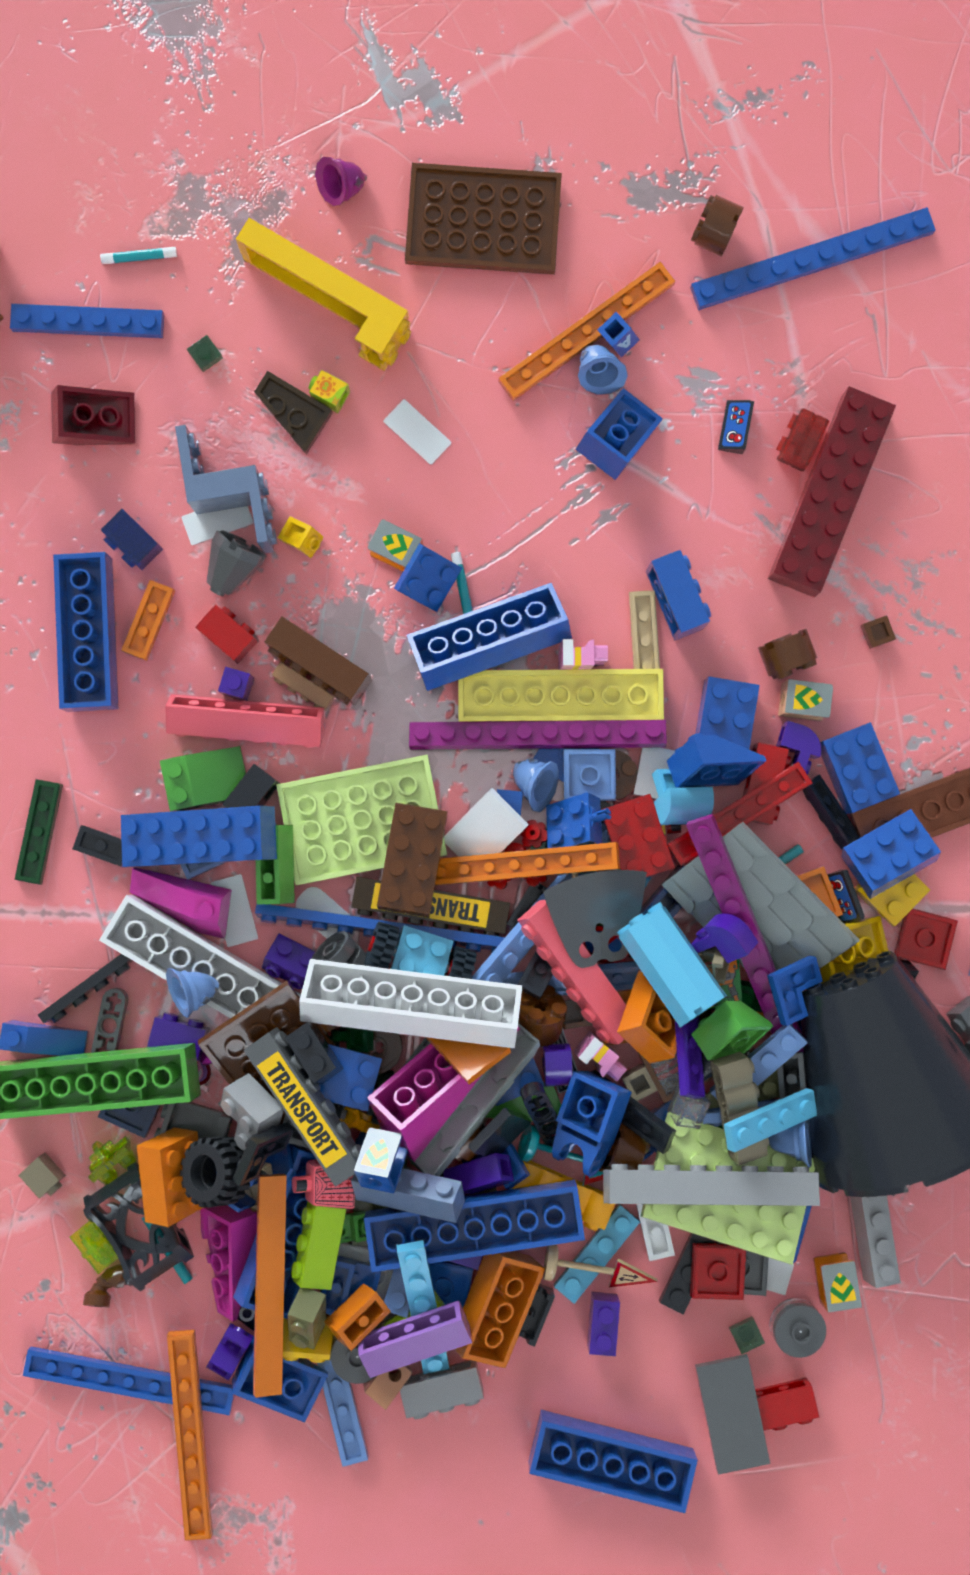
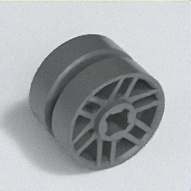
M340 931L327 938L317 948L311 959L364 966L366 952L356 944L347 932Z

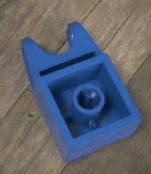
M573 1071L556 1119L558 1125L552 1148L553 1158L558 1161L564 1160L573 1150L574 1146L578 1145L583 1152V1173L588 1177L594 1176L600 1170L615 1141L632 1092L589 1071Z

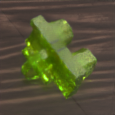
M125 1136L115 1145L111 1140L107 1141L104 1145L99 1141L93 1143L94 1153L89 1156L92 1164L89 1166L91 1174L88 1175V1178L93 1183L99 1180L104 1185H107L118 1177V1173L112 1168L119 1163L127 1170V1167L136 1161V1155L130 1149V1140Z
M88 1221L69 1237L82 1253V1258H86L97 1274L101 1273L118 1259L110 1242L94 1222Z

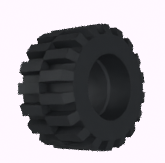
M229 1136L201 1138L190 1145L191 1148L185 1151L186 1157L181 1162L183 1166L182 1170H180V1176L183 1177L181 1184L182 1188L186 1189V1196L188 1198L191 1197L193 1204H199V1207L203 1208L239 1202V1199L246 1195L245 1190H249L251 1185L248 1182L238 1186L232 1180L237 1169V1162L242 1158L245 1150H241L237 1146L234 1137Z

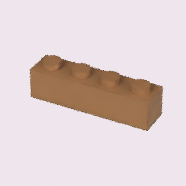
M282 662L278 664L272 673L275 682L281 686L284 683L288 686L287 690L293 694L296 692L301 694L300 698L307 703L309 701L313 702L314 707H323L327 711L335 699L333 695Z

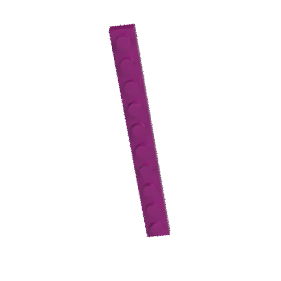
M666 720L409 723L410 750L666 748L667 745Z
M710 814L688 821L686 824L722 914H731L740 918L748 925L758 940V944L747 956L742 957L741 960L765 1018L773 1025L770 1031L774 1034L783 1025L780 1023L767 977L768 974L775 972L776 968L714 815ZM798 1022L792 1023V1025L802 1034ZM801 1048L798 1052L804 1053V1049Z

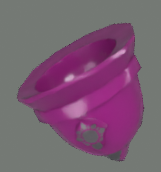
M323 156L317 162L315 171L319 192L324 200L333 206L341 205L344 201H348L350 197L359 193L367 180V175L362 172L358 165L332 157Z

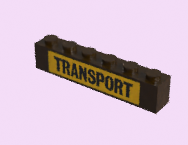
M356 877L351 908H356L357 914L372 916V911L383 913L382 918L397 920L398 916L408 917L407 922L422 925L423 920L433 921V927L448 929L450 924L459 926L458 931L473 933L474 929L484 930L485 935L499 936V933L505 934L510 907L509 902L434 890L430 918L379 910L377 902L381 881Z

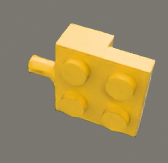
M915 874L869 899L860 884L854 888L856 894L871 908H874L894 927L930 891Z

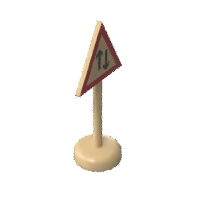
M557 1244L547 1246L544 1280H553L557 1266L610 1274L612 1277L609 1288L657 1282V1278L620 1259L617 1260L615 1268L560 1260L558 1259L559 1249Z

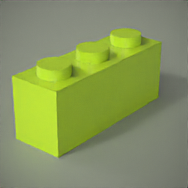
M307 1201V1206L302 1211V1233L298 1236L296 1243L297 1259L291 1268L293 1281L300 1288L331 1290L346 1208L314 1206Z

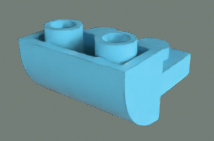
M657 769L652 773L658 793V798L654 801L660 825L687 824L688 821L712 814L714 807L713 787L676 788L669 769Z

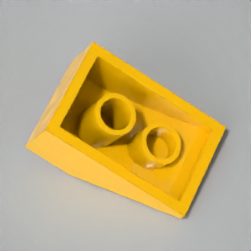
M881 916L844 923L860 941L820 968L823 980L820 983L830 980V976L839 972H844L845 975L853 972L854 965L860 962H867L868 958H877L878 954L888 951Z

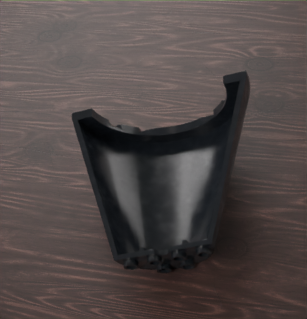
M891 951L878 954L876 956L877 959L870 962H860L854 965L853 972L845 975L844 972L833 974L830 976V980L818 983L802 992L808 1013L807 1017L801 1019L802 1036L807 1040V1044L803 1047L806 1083L808 1089L814 1090L817 1116L810 1118L814 1172L819 1173V1187L831 1193L838 1192V1189L844 1190L846 1196L877 1197L909 1192L906 1185L910 1186L922 1181L924 1186L928 1187L970 1169V1052L897 955Z

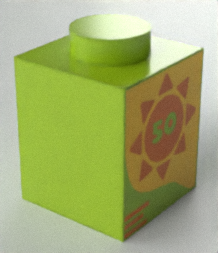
M323 370L320 371L318 376L315 375L312 378L308 387L312 398L336 413H339L350 394L349 385L346 382Z

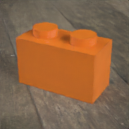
M363 1283L324 1323L337 1340L352 1351L391 1311L378 1293Z

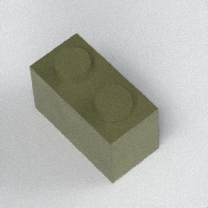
M308 1288L299 1289L288 1312L289 1341L295 1346L315 1349L325 1327L324 1321L327 1319L326 1294Z

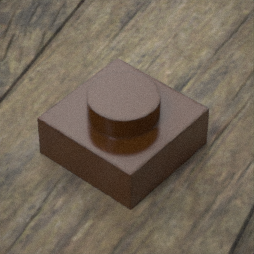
M887 615L861 625L869 649L896 639Z

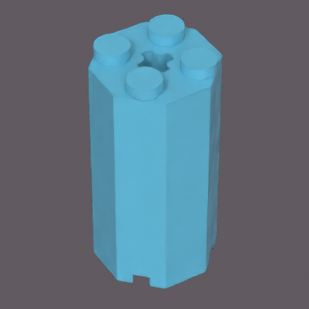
M661 902L650 908L647 914L643 915L641 913L629 921L630 924L617 932L619 939L679 1027L684 1026L727 996Z

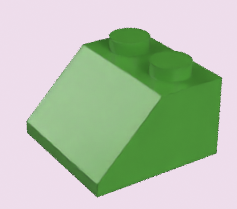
M724 1000L716 1005L715 1011L709 1017L704 1018L698 1023L699 1027L691 1035L707 1060H716L739 1051L745 1054L773 1025L742 1001Z

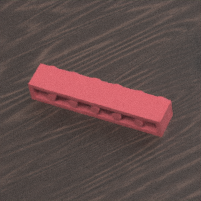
M171 694L165 706L166 733L175 734L180 737L191 735L200 736L204 739L214 737L225 738L229 741L248 740L254 743L271 742L283 746L294 744L312 748L315 746L320 747L324 736L323 707Z
M539 900L518 919L522 926L523 934L533 941L537 947L538 955L551 966L553 976L567 988V995L571 1000L577 1002L582 1009V1016L595 1027L597 1037L604 1043L619 1045L624 1040L617 1033L626 1007L625 1002L597 963L594 966L580 968L572 961L553 923L546 900ZM582 943L579 953L581 957L589 958L591 955Z

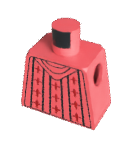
M317 1159L306 1163V1176H295L292 1178L293 1192H305L306 1200L314 1206L354 1208L355 1194L351 1183L353 1176L335 1187Z

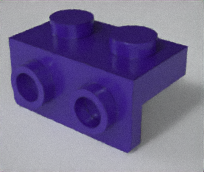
M279 933L264 958L262 969L274 978L279 977L288 981L295 989H303L309 961L315 951Z

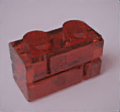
M802 408L798 415L793 413L787 424V428L790 431L787 437H781L776 447V450L780 451L776 459L804 472L815 453L829 420L820 415H815V413L805 408Z

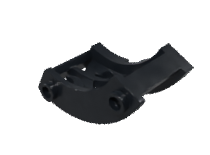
M135 1161L127 1167V1172L91 1196L86 1195L83 1197L85 1205L83 1211L86 1218L99 1227L113 1247L124 1272L122 1275L125 1282L129 1286L133 1285L136 1289L142 1291L145 1289V1285L182 1260L186 1263L194 1255L184 1229H179L176 1226L177 1223L170 1227L152 1224L149 1231L150 1243L139 1241L126 1235V1221L129 1209L137 1214L144 1215V1208L132 1202L134 1201L138 1204L140 1203L139 1199L142 1198L139 1164ZM131 1184L124 1195L118 1193V1191ZM112 1196L120 1204L115 1202L107 1203L106 1205L111 1208V1212L106 1213L99 1204ZM157 1228H162L165 1235L164 1237L159 1235L157 1237L159 1243H157L156 1230ZM173 1252L160 1261L159 1254ZM150 1254H152L153 1266L141 1273L137 1265L138 1259L143 1260V1267H145L149 1262Z

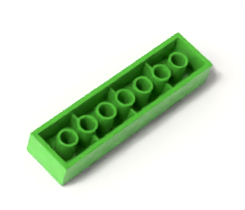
M195 1043L0 1061V1119L191 1102L201 1095Z

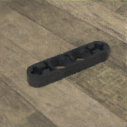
M540 1082L527 1083L520 1090L522 1101L544 1144L553 1147L555 1136L552 1137V1135L556 1133L558 1125L556 1119L558 1115L543 1085Z

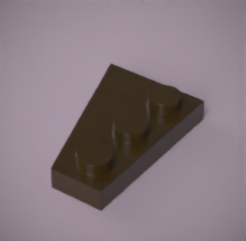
M267 371L254 391L255 395L307 455L333 414V411Z

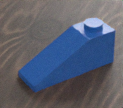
M11 1020L2 1023L0 1050L59 1056L83 1054L86 1050L88 1031Z

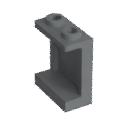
M193 1102L165 1104L161 1113V1118H164L162 1127L157 1128L154 1137L174 1127L198 1131V1139L228 1136L233 1118L225 1112Z

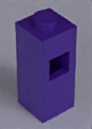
M499 1153L472 1160L443 1171L444 1178L462 1181L464 1196L514 1182L509 1155Z

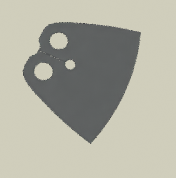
M635 870L594 872L566 880L543 891L550 915L568 955L578 967L594 966L601 959L614 962L622 960L627 956L629 952L623 944L619 951L612 952L608 947V942L611 937L619 936L617 932L630 924L629 921L640 914L647 872ZM598 923L603 924V930L600 933L595 929ZM586 941L591 942L594 947V952L589 958H583L579 953L581 944Z

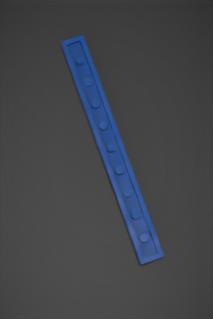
M928 207L692 283L690 288L698 310H702L933 235L936 229Z
M256 903L255 914L258 918H261V922L275 924L276 920L287 921L286 925L292 927H302V924L312 925V929L327 931V928L330 927L337 928V932L345 931L348 934L358 931L363 932V936L370 938L378 921L399 927V936L402 927L405 925L452 940V949L455 945L466 946L465 949L475 952H481V949L491 950V954L505 938L270 904L257 905Z

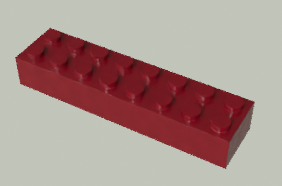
M850 386L843 393L768 579L814 598L821 593L895 410V404Z

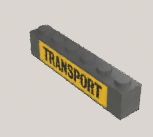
M276 1027L243 1051L336 1187L355 1174L354 1169L362 1147L356 1144L351 1137L348 1125L343 1121L341 1122L336 1115L333 1103L321 1093L320 1085L313 1084L285 1038L287 1035Z

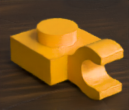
M345 1106V1110H347L346 1118L344 1120L340 1119V1121L345 1122L349 1129L357 1128L367 1133L369 1128H380V1125L372 1121V1115Z

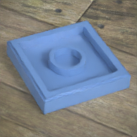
M615 749L563 750L564 800L589 792L599 797L600 801H616Z

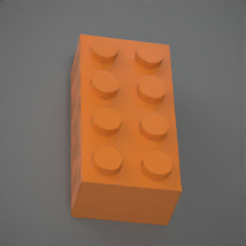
M515 1251L484 1255L463 1307L470 1325L472 1343L454 1350L463 1359L506 1368L546 1268L532 1256Z

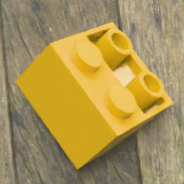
M284 1318V1360L296 1361L299 1358H306L314 1363L330 1360L335 1336L326 1324L313 1350L308 1347L299 1348L289 1341L288 1319Z

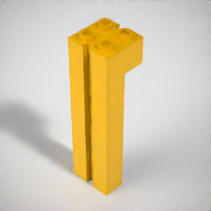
M248 218L236 237L243 260L360 328L355 337V340L361 343L362 349L358 354L359 357L383 371L386 370L388 365L392 366L397 359V350L401 343L405 345L411 335L408 310L260 223Z

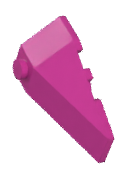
M132 868L130 893L201 934L223 939L226 937L231 889L141 868Z
M228 1205L205 1207L200 1210L201 1234L203 1239L208 1240L210 1253L206 1255L207 1263H211L215 1274L211 1283L217 1312L234 1322L238 1319L241 1306L233 1296L257 1233V1213L250 1209L236 1212Z

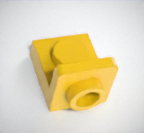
M291 516L277 537L283 543L300 550L310 558L313 557L323 540V536L312 526Z

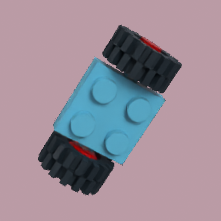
M380 921L376 924L370 944L368 945L364 966L388 969L392 956H394L390 969L472 979V972L475 969L474 965L476 963L475 958L477 956L475 951L455 946L452 949V940L405 925L402 927L399 936V927Z

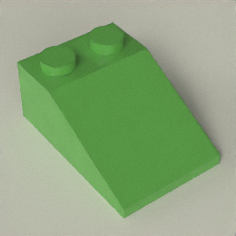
M240 746L160 760L171 812L186 811L224 802L246 774Z

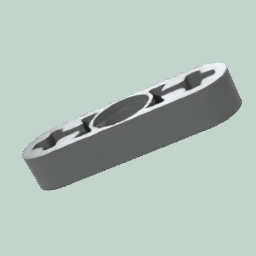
M121 988L110 989L103 995L91 1053L99 1052L98 1049L105 1045L106 1039H100L101 1036L105 1038L114 1037V1041L109 1040L107 1042V1050H118L128 1005V995ZM117 993L121 1003L116 1004L114 1012H120L119 1015L114 1013L106 1014V1010L110 1011L113 1008V1002L109 1001V998ZM107 1018H112L116 1021L117 1028L113 1033H108L103 1028V1023Z

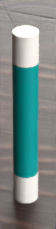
M175 246L100 254L102 265L177 257V249Z
M461 552L451 553L452 562L462 567L456 582L463 614L473 611Z

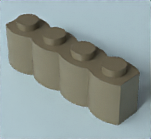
M740 1051L710 1061L724 1129L725 1123L760 1108L757 1100L760 1093L756 1083L753 1082L752 1075L755 1072L752 1060ZM763 1139L737 1152L728 1150L730 1159L739 1166L767 1156L769 1139Z

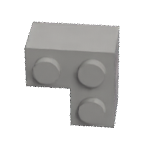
M249 1073L223 1089L220 1106L227 1115L231 1116L238 1123L234 1140L241 1150H245V1144L252 1135H258L273 1126L277 1127L280 1125L283 1114L282 1107Z

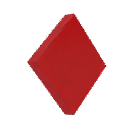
M913 908L902 920L894 953L901 959L946 970L958 920Z
M693 1243L691 1298L744 1300L746 1250L727 1244Z

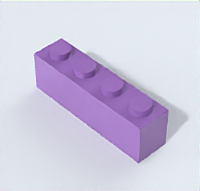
M456 1301L372 1330L358 1344V1354L369 1377L372 1378L472 1343L470 1325L460 1302Z

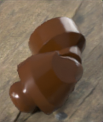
M121 1264L105 1269V1272L96 1279L97 1283H94L91 1290L84 1294V1306L110 1307L111 1296L107 1289L123 1288L124 1285H128L123 1278L122 1273L124 1271Z

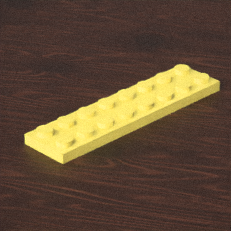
M663 669L484 670L458 680L459 722L664 720Z

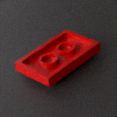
M651 794L607 807L611 811V819L604 820L610 842L618 843L620 870L647 872L646 877L675 868Z

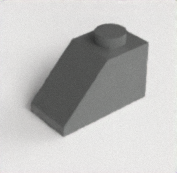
M797 1052L777 1069L780 1099L807 1088L804 1053Z

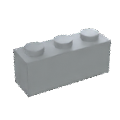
M469 1360L450 1365L448 1370L411 1375L400 1390L406 1419L411 1417L422 1419L428 1416L430 1412L439 1410L440 1413H444L454 1409V1406L461 1404L472 1406L477 1404L480 1399H484V1390L477 1362Z

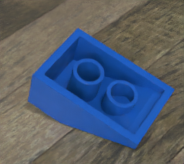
M623 388L588 429L575 450L616 480L663 418Z
M702 733L690 736L688 741L682 747L676 749L675 753L667 760L676 788L739 785L766 762V758L763 755L719 736L703 735Z
M329 1044L344 1069L324 1083L319 1084L321 1093L333 1103L368 1112L370 1103L367 1097L373 1093L382 1059Z
M253 1336L232 1379V1391L236 1396L305 1422L328 1377V1372L306 1358H299L296 1361L283 1359L282 1395L255 1398L253 1395Z

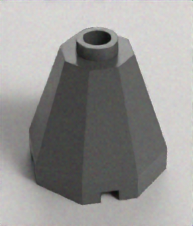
M224 530L216 531L211 543L207 583L211 586L210 590L220 596L232 594L263 564L267 555L253 544L250 547L246 544L245 539Z

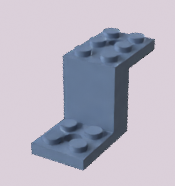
M186 425L175 426L187 503L198 515L251 506L257 543L265 554L275 552L274 544H277V536L272 523L269 521L273 519L271 504H269L268 499L265 497V495H269V487L263 472L259 473L257 467L252 465L205 473L203 465H200L198 456L201 455L199 440H196L194 433H190Z

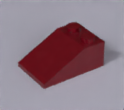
M57 385L51 392L52 443L68 445L135 444L134 393Z

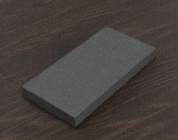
M743 1354L695 1364L718 1475L770 1464L748 1355Z

